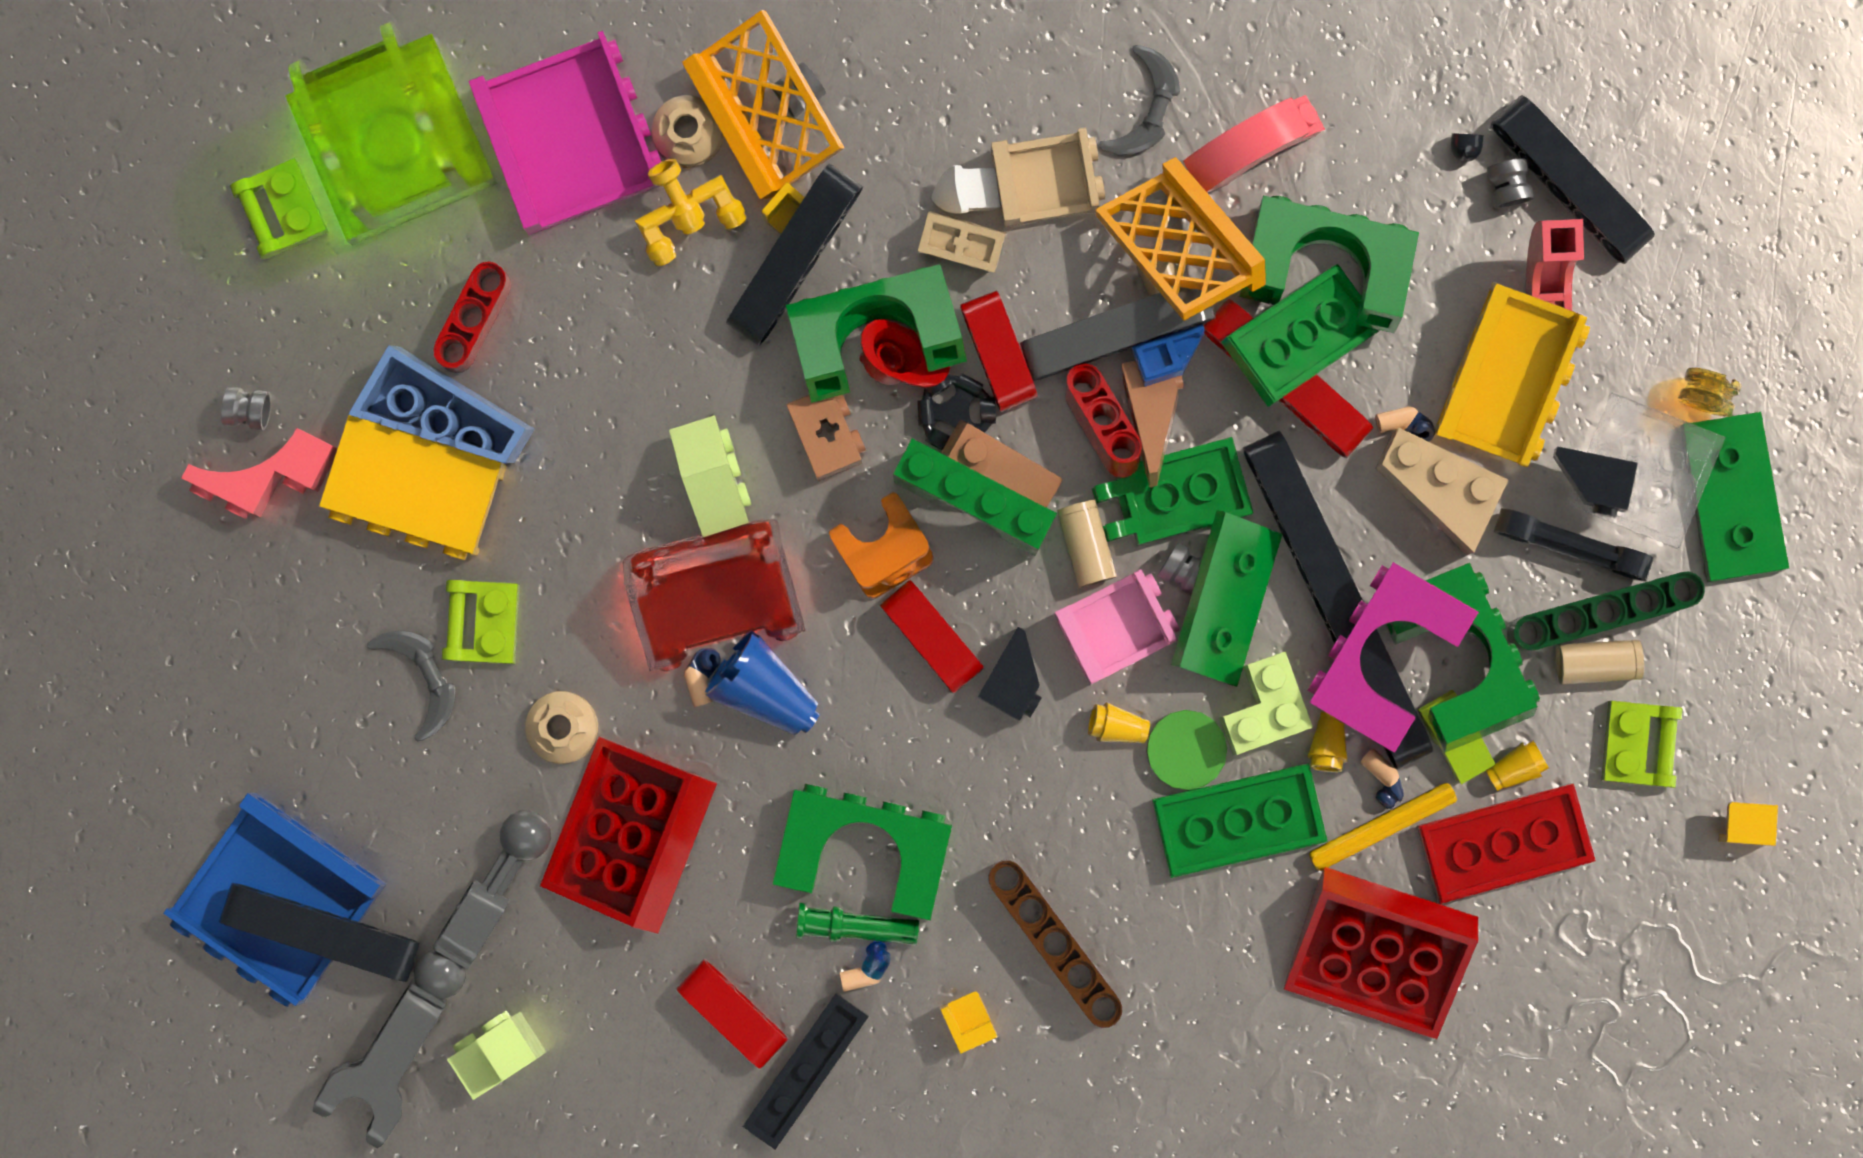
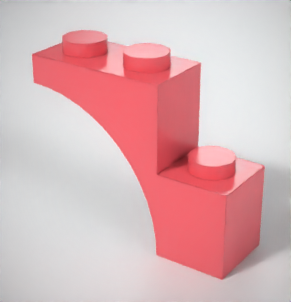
M296 428L288 442L275 455L259 465L241 471L215 472L188 464L181 478L192 483L189 489L190 492L208 501H211L213 496L216 495L228 501L225 506L226 510L247 519L249 513L261 517L282 475L285 476L282 484L302 494L305 493L307 487L319 492L334 462L338 448Z

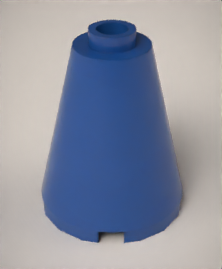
M750 630L732 648L735 652L727 661L724 659L706 687L705 692L707 694L705 695L712 701L790 734L796 735L801 730L807 733L820 715L815 711L818 702L761 636Z

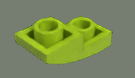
M1450 690L1419 708L1418 712L1433 742L1440 747L1455 780L1462 785L1496 764L1482 738L1444 753L1428 715L1430 707L1457 697L1456 693Z

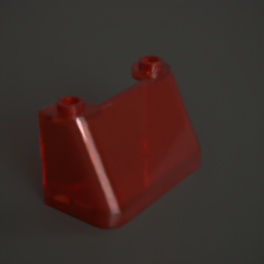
M775 519L756 520L706 537L698 535L644 549L627 556L623 561L624 586L649 671L658 669L661 671L674 670L682 665V661L688 655V648L746 634L750 630L754 632L765 629L767 636L775 637L778 641L790 640L796 637L798 633L806 631L779 523Z

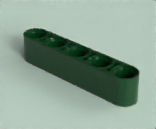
M1689 571L1680 572L1521 616L1513 620L1508 626L1507 640L1510 644L1514 643L1518 651L1530 652L1697 605L1703 599L1705 593L1704 583L1695 573ZM1678 580L1685 581L1690 587V596L1685 602L1679 600L1674 593V586ZM1640 590L1647 592L1652 599V605L1648 612L1641 611L1636 605L1635 598ZM1601 601L1608 602L1613 608L1614 615L1609 623L1601 621L1597 615V607ZM1562 612L1570 613L1575 619V628L1570 634L1564 633L1558 626V618ZM1525 622L1532 624L1537 630V638L1531 645L1524 643L1519 636L1520 627Z

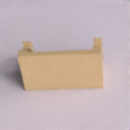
M930 211L927 215L918 251L995 273L1007 232Z

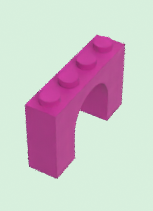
M1393 562L1389 569L1381 565L1370 584V587L1376 589V592L1368 604L1362 600L1359 602L1349 619L1351 623L1355 624L1348 639L1341 635L1339 636L1328 655L1334 659L1333 664L1327 674L1321 670L1318 671L1307 691L1314 694L1309 703L1395 753L1416 717L1382 697L1368 685L1360 666L1363 644L1368 636L1378 627L1393 621H1409L1426 628L1458 647L1479 612Z

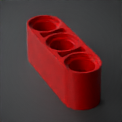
M490 261L482 262L472 270L433 348L434 357L449 372L462 373L471 367L511 289L510 278L497 263ZM489 273L499 274L500 284L497 289L489 292L483 291L481 288L482 279ZM477 308L482 311V319L478 325L474 327L464 326L463 317L468 310ZM452 344H462L464 349L462 358L454 363L447 362L445 359L446 349Z
M998 291L960 304L964 321L1000 412L1038 398L1034 382Z
M1082 363L1074 366L1067 375L1065 398L1068 406L1106 470L1116 477L1124 478L1136 472L1140 462L1142 443L1101 372L1090 364ZM1079 383H1087L1091 385L1093 390L1084 393L1076 390L1074 386ZM1102 415L1109 417L1113 422L1104 426L1097 424L1093 419ZM1119 448L1127 449L1132 453V456L1121 459L1116 457L1113 451Z
M908 580L880 604V607L953 694L984 669L971 650L911 580Z
M703 959L676 988L679 994L759 1069H762L789 1040L764 1013L706 959Z

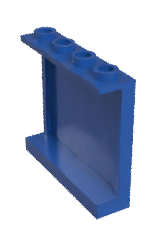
M247 793L239 805L241 811L172 908H167L163 914L172 919L169 925L178 933L188 938L193 934L205 942L202 948L208 954L221 961L226 957L238 966L235 971L241 977L253 984H256L259 980L271 990L268 994L275 1001L286 1007H289L291 1003L298 1006L306 1001L333 960L219 923L231 883L246 885L361 922L386 886V883L259 794Z

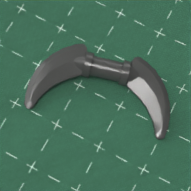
M1135 45L1133 52L1148 66L1154 82V99L1148 116H1145L1143 123L1126 136L1115 140L1100 141L1099 147L1107 152L1120 155L1137 154L1153 147L1165 136V131L1162 128L1164 123L1162 121L1169 102L1172 101L1173 96L1180 94V84L1171 63L1159 52L1145 46Z
M391 631L375 637L368 642L367 646L369 649L385 648L395 650L406 655L414 661L416 666H419L428 684L430 703L426 720L415 735V740L422 741L431 737L448 721L455 703V685L447 683L446 679L442 678L433 660L432 651L434 650V644L425 637L408 631Z

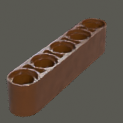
M1011 860L996 862L990 868L988 882L999 900L1087 1018L1095 1026L1101 1028H1109L1115 1025L1122 1015V1004L1117 995L1023 869ZM1002 867H1011L1018 874L1017 884L1011 889H1001L995 883L996 872ZM1028 899L1038 901L1042 907L1041 916L1034 922L1024 921L1019 915L1020 905ZM1059 932L1064 935L1066 946L1062 952L1050 954L1044 949L1043 942L1049 933ZM1075 965H1084L1090 971L1089 981L1080 987L1073 986L1068 981L1069 970ZM1101 997H1107L1114 1003L1113 1014L1106 1019L1096 1018L1092 1013L1093 1003Z

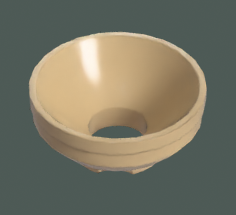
M681 95L665 102L658 109L652 124V139L660 156L665 160L676 159L682 168H694L710 161L719 151L724 137L703 99L692 95ZM690 116L697 121L698 128L692 137L681 138L675 133L674 125L680 117Z
M556 691L546 694L533 704L526 718L525 733L530 747L539 757L555 764H568L583 758L592 749L598 735V720L594 709L584 698L575 693ZM556 715L565 716L571 724L570 733L560 740L551 737L547 730L549 720Z

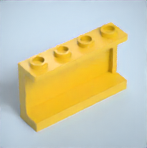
M1492 281L1434 428L1435 433L1447 439H1454L1511 460L1526 468L1531 460L1537 461L1545 443V439L1540 438L1545 423L1552 424L1559 409L1560 402L1555 400L1561 385L1566 387L1572 377L1575 364L1570 363L1575 348L1582 349L1588 337L1590 326L1585 325L1587 317Z
M348 415L319 506L330 511L328 518L349 525L352 524L353 518L368 522L366 528L368 531L389 537L391 530L406 534L404 542L426 549L429 542L444 546L443 554L466 560L467 554L474 556L479 554L478 543L498 481L503 480L507 465L443 443Z

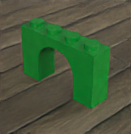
M1263 195L1256 215L1251 244L1265 259L1266 285L1253 292L1246 286L1240 290L1239 297L1271 305L1277 304L1285 289L1291 257L1306 246L1330 244L1349 253L1358 263L1363 275V290L1356 325L1395 334L1403 317L1419 232L1409 230L1406 226L1397 223L1387 225L1370 221L1366 216L1359 214L1345 215L1332 212L1329 208L1322 205L1307 206L1294 203L1284 196L1269 197Z
M940 264L919 268L915 271L890 278H881L875 282L852 288H843L837 292L802 299L799 302L786 305L811 403L851 393L841 358L842 347L846 338L853 330L873 320L890 319L909 326L918 336L928 372L967 362L963 338Z
M913 438L893 473L894 483L927 501H930L931 498L939 500L974 517L1000 533L1001 539L1036 556L1057 515L1056 512Z
M1469 562L1425 580L1479 612L1467 632L1480 641L1489 661V672L1482 683L1476 688L1430 707L1428 718L1444 753L1533 717L1538 707L1536 703L1540 701L1538 691L1531 679L1525 681L1519 668L1523 665L1521 655L1514 643L1508 645L1502 632L1506 629L1504 619L1497 607L1491 609L1485 596L1489 594V589L1482 573H1474ZM1393 621L1385 624L1395 645L1429 631L1409 621Z
M806 783L804 784L803 791L794 789L772 885L813 893L822 852L831 835L839 828L851 823H870L884 829L894 839L901 856V869L891 912L931 921L952 825L944 823L946 815L922 810L921 818L906 815V806L883 801L881 809L866 805L867 797L845 792L843 799L840 800L827 797L828 788Z

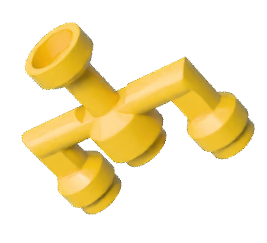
M676 159L662 161L649 170L648 176L652 184L663 186L671 201L669 205H663L635 220L646 242L645 252L649 259L654 262L655 266L666 265L676 257L675 247L671 239L662 234L659 225L672 220L676 229L682 230L685 235L698 231L705 224L703 221L705 214L700 204L710 198H713L716 203V215L726 229L736 228L745 222L747 218L744 213L745 209L740 200L733 198L722 175L700 185L685 195L677 179L681 168Z

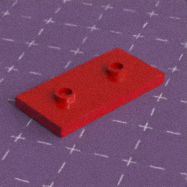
M1574 783L1417 825L1439 904L1596 861Z

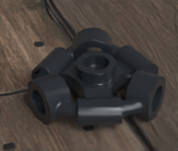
M964 373L960 376L948 374L946 379L937 386L926 387L922 400L917 401L918 426H923L926 435L925 441L935 448L943 450L950 435L933 428L939 421L950 424L955 428L961 419L985 433L992 424H996L995 397H991L983 389V383ZM954 385L956 393L948 401L938 404L932 399ZM974 399H980L981 423H974L970 419L969 406L970 402Z

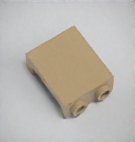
M1086 127L1079 128L1077 133L1013 144H1008L1007 140L991 143L993 167L995 168L1004 227L1094 213L1099 207V200L1105 199L1102 176L1095 177L1092 164L1093 161H1098L1095 137L1088 138Z

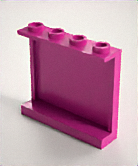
M603 31L597 32L599 39L486 81L484 76H480L468 81L523 228L528 235L659 187L652 184L648 172L662 161L657 149L649 152L644 139L651 135L643 113L635 115L630 102L637 99L630 77L621 78L616 65L623 62L621 53L615 39L608 42Z

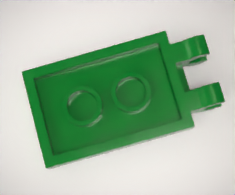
M1233 437L1166 454L1157 486L1149 487L1143 461H1140L1136 472L1124 478L1118 477L1119 480L1099 484L1091 488L1096 504L1118 498L1124 520L1108 523L1103 526L1107 542L1134 534L1138 546L1209 527L1213 524L1217 510L1228 512L1241 518L1254 514Z

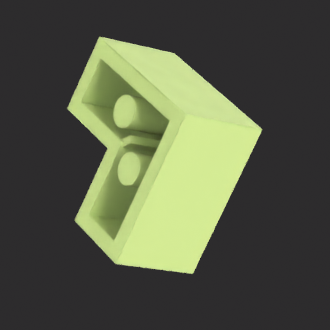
M714 415L670 429L669 432L681 478L702 536L706 537L749 523L745 507L752 504L745 482L737 484L735 477L741 476V471L733 452L735 450L728 428L720 430Z
M1286 652L1244 666L1243 669L1256 704L1219 717L1232 755H1238L1313 728Z
M505 1011L481 1026L485 1034L478 1039L471 1033L452 1046L456 1053L447 1060L473 1100L546 1053L521 1012L510 1016Z

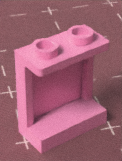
M1140 569L1054 613L1089 685L1178 641L1174 633L1180 631L1172 612L1169 609L1163 612L1156 597L1162 594L1152 574L1145 576Z

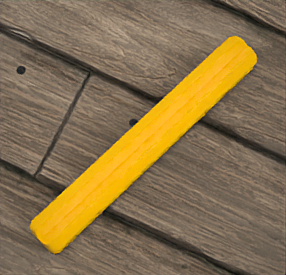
M1443 783L1310 851L1309 858L1317 871H1322L1324 867H1330L1454 804L1457 801L1456 794L1449 783Z

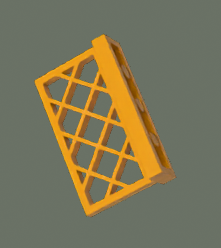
M766 10L759 11L701 53H694L682 61L683 66L760 199L773 198L786 182L790 185L845 148ZM758 25L762 26L767 35L764 52L747 48L750 31ZM740 39L739 45L732 44ZM725 48L737 50L733 73L723 71L715 58V55ZM773 49H775L778 55L773 54ZM746 53L763 57L759 79L742 76ZM771 59L782 62L787 70L784 86L767 82ZM727 77H728V78H732L731 84H730L729 80L727 79ZM740 81L757 85L753 107L742 105L739 100ZM793 82H794L795 86L797 87V89H793V88H792V87H793ZM766 87L782 91L778 114L761 110ZM791 94L802 96L807 105L804 121L787 116ZM760 115L777 119L773 142L762 139L757 131ZM813 117L816 120L817 124L812 123ZM785 122L802 126L798 148L781 144ZM811 128L822 131L830 145L819 154L806 151ZM766 146L771 147V152H769ZM780 150L797 154L794 170L785 177L777 166ZM805 156L811 158L804 163Z
M1176 157L1162 164V174L1096 209V217L1183 321L1246 286L1253 292L1266 285L1265 259ZM1160 189L1168 197L1166 205L1145 203L1147 196ZM1121 210L1135 212L1132 224L1116 222L1112 215ZM1142 213L1163 216L1161 226L1139 225ZM1169 218L1187 219L1190 222L1188 231L1167 228ZM1136 235L1157 238L1155 248L1137 247L1134 244ZM1164 239L1185 241L1183 252L1162 251ZM1191 244L1209 245L1212 248L1211 257L1189 254ZM1158 261L1179 264L1177 275L1159 273L1156 270ZM1186 265L1207 267L1205 279L1183 277ZM1214 269L1229 270L1236 276L1227 282L1211 280ZM1180 287L1202 290L1200 297L1187 304L1181 300L1178 293Z

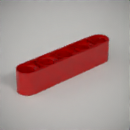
M1227 299L1214 313L1216 318L1206 322L1203 326L1205 329L1204 334L1233 360L1221 341L1254 318L1236 302ZM1315 375L1279 400L1284 407L1344 458H1348L1373 430L1372 424L1318 375Z

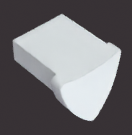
M953 165L941 176L936 184L931 197L932 201L944 211L956 214L968 213V211H992L1001 207L995 168L963 169L961 165Z

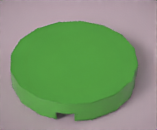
M1183 710L1170 713L1156 723L1149 735L1146 753L1150 768L1159 780L1173 788L1192 790L1204 787L1217 778L1225 765L1227 745L1224 733L1213 719L1201 712Z

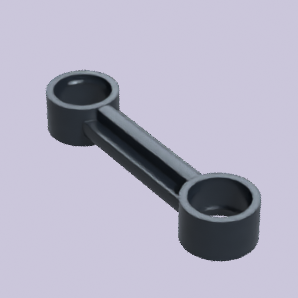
M1501 508L1494 529V533L1505 538L1550 549L1607 568L1615 574L1638 581L1647 582L1654 561V557L1646 553L1598 541L1541 522L1531 515L1511 509Z

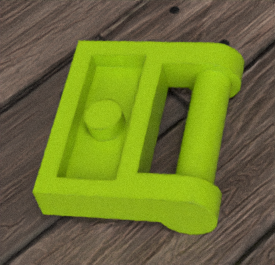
M295 158L252 177L240 179L230 185L234 198H239L259 243L256 249L261 259L274 257L329 232L301 167ZM263 188L285 234L279 238H273L254 192Z
M446 580V592L450 593L446 648H442L441 660L515 664L520 584ZM465 594H477L474 649H462Z
M1608 701L1601 781L1676 788L1677 776L1673 775L1677 721L1682 720L1683 708ZM1650 717L1661 718L1657 774L1646 773Z

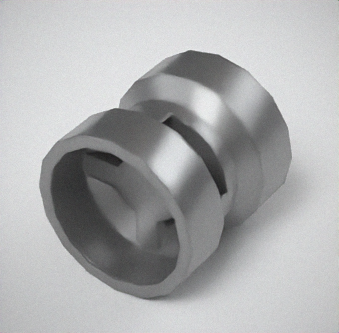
M801 62L797 66L816 99L819 100L826 94V91L804 62ZM779 79L774 84L784 86L785 79ZM772 89L781 102L782 91ZM794 94L790 96L788 112L794 118L805 111L806 103L801 96Z
M1526 159L1504 161L1487 168L1489 180L1495 185L1496 191L1493 194V200L1496 208L1514 206L1534 199L1533 188L1527 184L1526 174L1529 171Z
M228 386L222 401V424L237 427L239 424L247 422L250 429L264 431L270 416V392L255 390L249 395L240 387Z
M1178 542L1164 563L1158 577L1166 582H1177L1181 587V591L1191 596L1203 557L1196 558L1190 555L1189 548Z

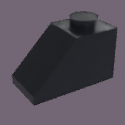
M1559 446L1554 449V460L1584 505L1594 506L1593 514L1616 518L1618 512L1625 513L1628 511L1638 465L1637 462Z
M1017 627L977 697L1017 721L1021 720L1023 714L1031 718L1042 699L1041 696L1036 694L1040 684L1025 630Z

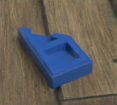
M1203 324L1132 346V353L1145 387L1184 374L1204 336L1205 329Z

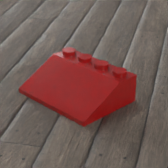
M598 737L540 887L631 927L658 934L717 783L605 738Z
M1324 867L1304 921L1286 977L1284 990L1438 1039L1479 941L1478 916Z

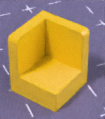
M786 182L762 209L761 215L763 220L781 235L803 201L804 196Z
M1729 802L1727 805L1726 834H1719L1718 842L1776 846L1778 805Z
M973 991L940 1006L960 1054L997 1038V1033L977 991Z

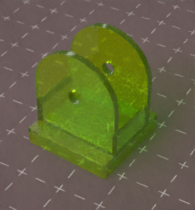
M392 21L380 25L383 41L311 71L301 59L288 64L294 92L285 95L345 239L352 246L498 184L437 40L431 33L407 43Z

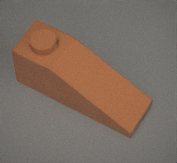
M1136 361L1122 363V382L1134 429L1142 443L1141 457L1149 487L1157 486L1177 407L1178 390L1184 388L1182 375L1145 387Z
M961 419L941 451L942 454L1046 508L1063 481L1061 477Z

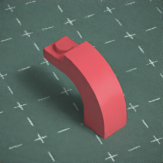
M1306 95L1294 100L1291 97L1227 130L1195 151L1183 162L1189 173L1209 193L1228 185L1244 172L1272 155L1315 137L1325 128L1318 117L1317 111L1311 105Z
M1583 219L1536 222L1532 229L1528 246L1526 294L1572 311L1574 267L1578 260H1584Z

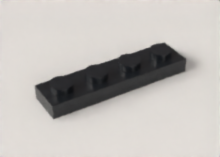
M836 992L742 1127L776 1150L869 1015Z

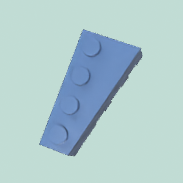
M388 345L348 414L502 463H515L535 430L402 347Z

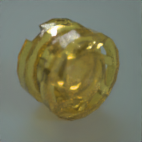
M1688 368L1684 377L1687 382L1686 387L1680 390L1677 399L1682 404L1698 411L1730 417L1733 415L1735 408L1732 402L1733 398L1739 395L1742 384L1736 379H1732L1730 384L1726 379L1727 375L1701 368Z

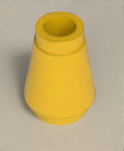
M1107 702L1104 705H1094L1088 723V735L1096 737L1099 742H1138L1144 744L1150 729L1149 720L1142 719Z
M1325 711L1320 712V719L1318 720L1307 756L1311 759L1310 768L1323 772H1342L1343 763L1348 762L1345 724Z
M1533 740L1527 744L1521 742L1496 762V765L1487 769L1486 772L1498 792L1503 788L1506 789L1542 777L1541 773L1549 769Z

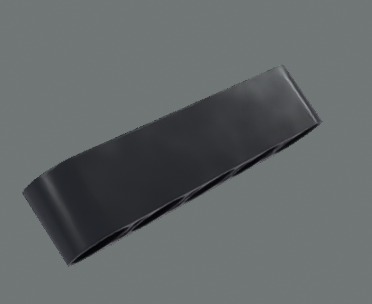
M1523 95L1519 96L1491 122L1492 129L1519 159L1527 160L1528 169L1576 219H1583L1584 228L1618 262L1626 264L1654 238V231L1646 220L1530 99Z
M830 163L822 170L732 310L726 324L758 346L766 340L785 312L786 305L790 304L863 190L862 185Z
M231 883L219 919V923L402 982L408 981L420 942L238 883Z

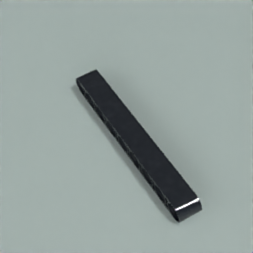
M1280 431L1274 432L1243 447V453L1335 644L1340 635L1348 639L1355 627V624L1351 623L1349 619L1359 602L1363 601L1285 437ZM1375 629L1368 636L1361 650L1360 666L1362 674L1368 685L1376 693L1416 717L1395 753L1384 747L1393 766L1399 769L1433 753L1434 750L1379 632Z

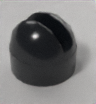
M1452 133L1451 150L1453 155L1459 161H1463L1465 158L1469 162L1475 160L1481 154L1484 135Z

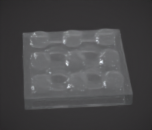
M1612 392L1587 452L1638 463L1628 511L1625 513L1618 512L1616 518L1593 514L1594 506L1584 505L1573 487L1565 504L1673 548L1680 549L1726 437Z

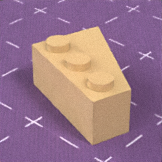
M1401 428L1392 433L1375 468L1411 503H1414L1438 529H1441L1466 556L1475 552L1508 482V479Z

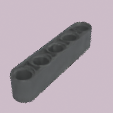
M1180 287L1178 296L1187 304L1200 297L1202 290ZM1157 293L1020 342L1032 380L1037 381L1068 371L1076 365L1088 364L1129 350L1134 345L1204 324L1216 317L1212 306L1183 321L1161 293Z

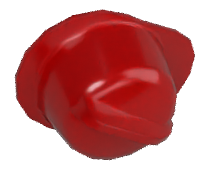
M886 319L874 320L867 324L861 333L860 345L862 352L859 361L863 363L869 376L878 383L896 385L904 382L917 387H933L943 382L950 371V366L928 372L918 336L913 330Z

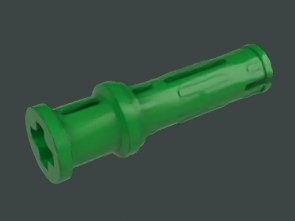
M799 903L796 939H802L806 935L829 938L830 942L840 941L841 938H856L917 946L919 920L898 919L843 913V909H840L838 906H833L831 910L809 908L806 906V903Z

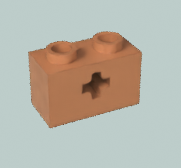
M810 395L786 404L818 482L862 464L859 454L865 452L866 449L858 430L849 431L844 417L851 415L843 395L811 403ZM827 422L831 428H839L834 433L835 440L829 443L825 437L818 438L817 436L822 433L821 425Z

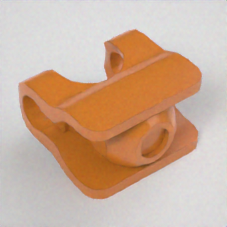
M895 492L881 499L882 507L886 512L889 522L886 533L879 540L874 542L857 540L843 524H839L829 530L832 542L863 593L872 599L882 596L928 568L934 560L933 552L929 547L927 539L899 495Z

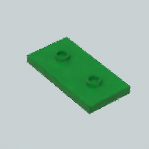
M1337 263L1227 336L1221 343L1267 407H1270L1381 330L1356 325L1361 295Z
M1755 412L1680 425L1707 582L1790 569L1762 413Z
M1216 511L1171 665L1227 685L1238 687L1283 534L1228 512Z
M1309 763L1152 799L1170 878L1328 842Z

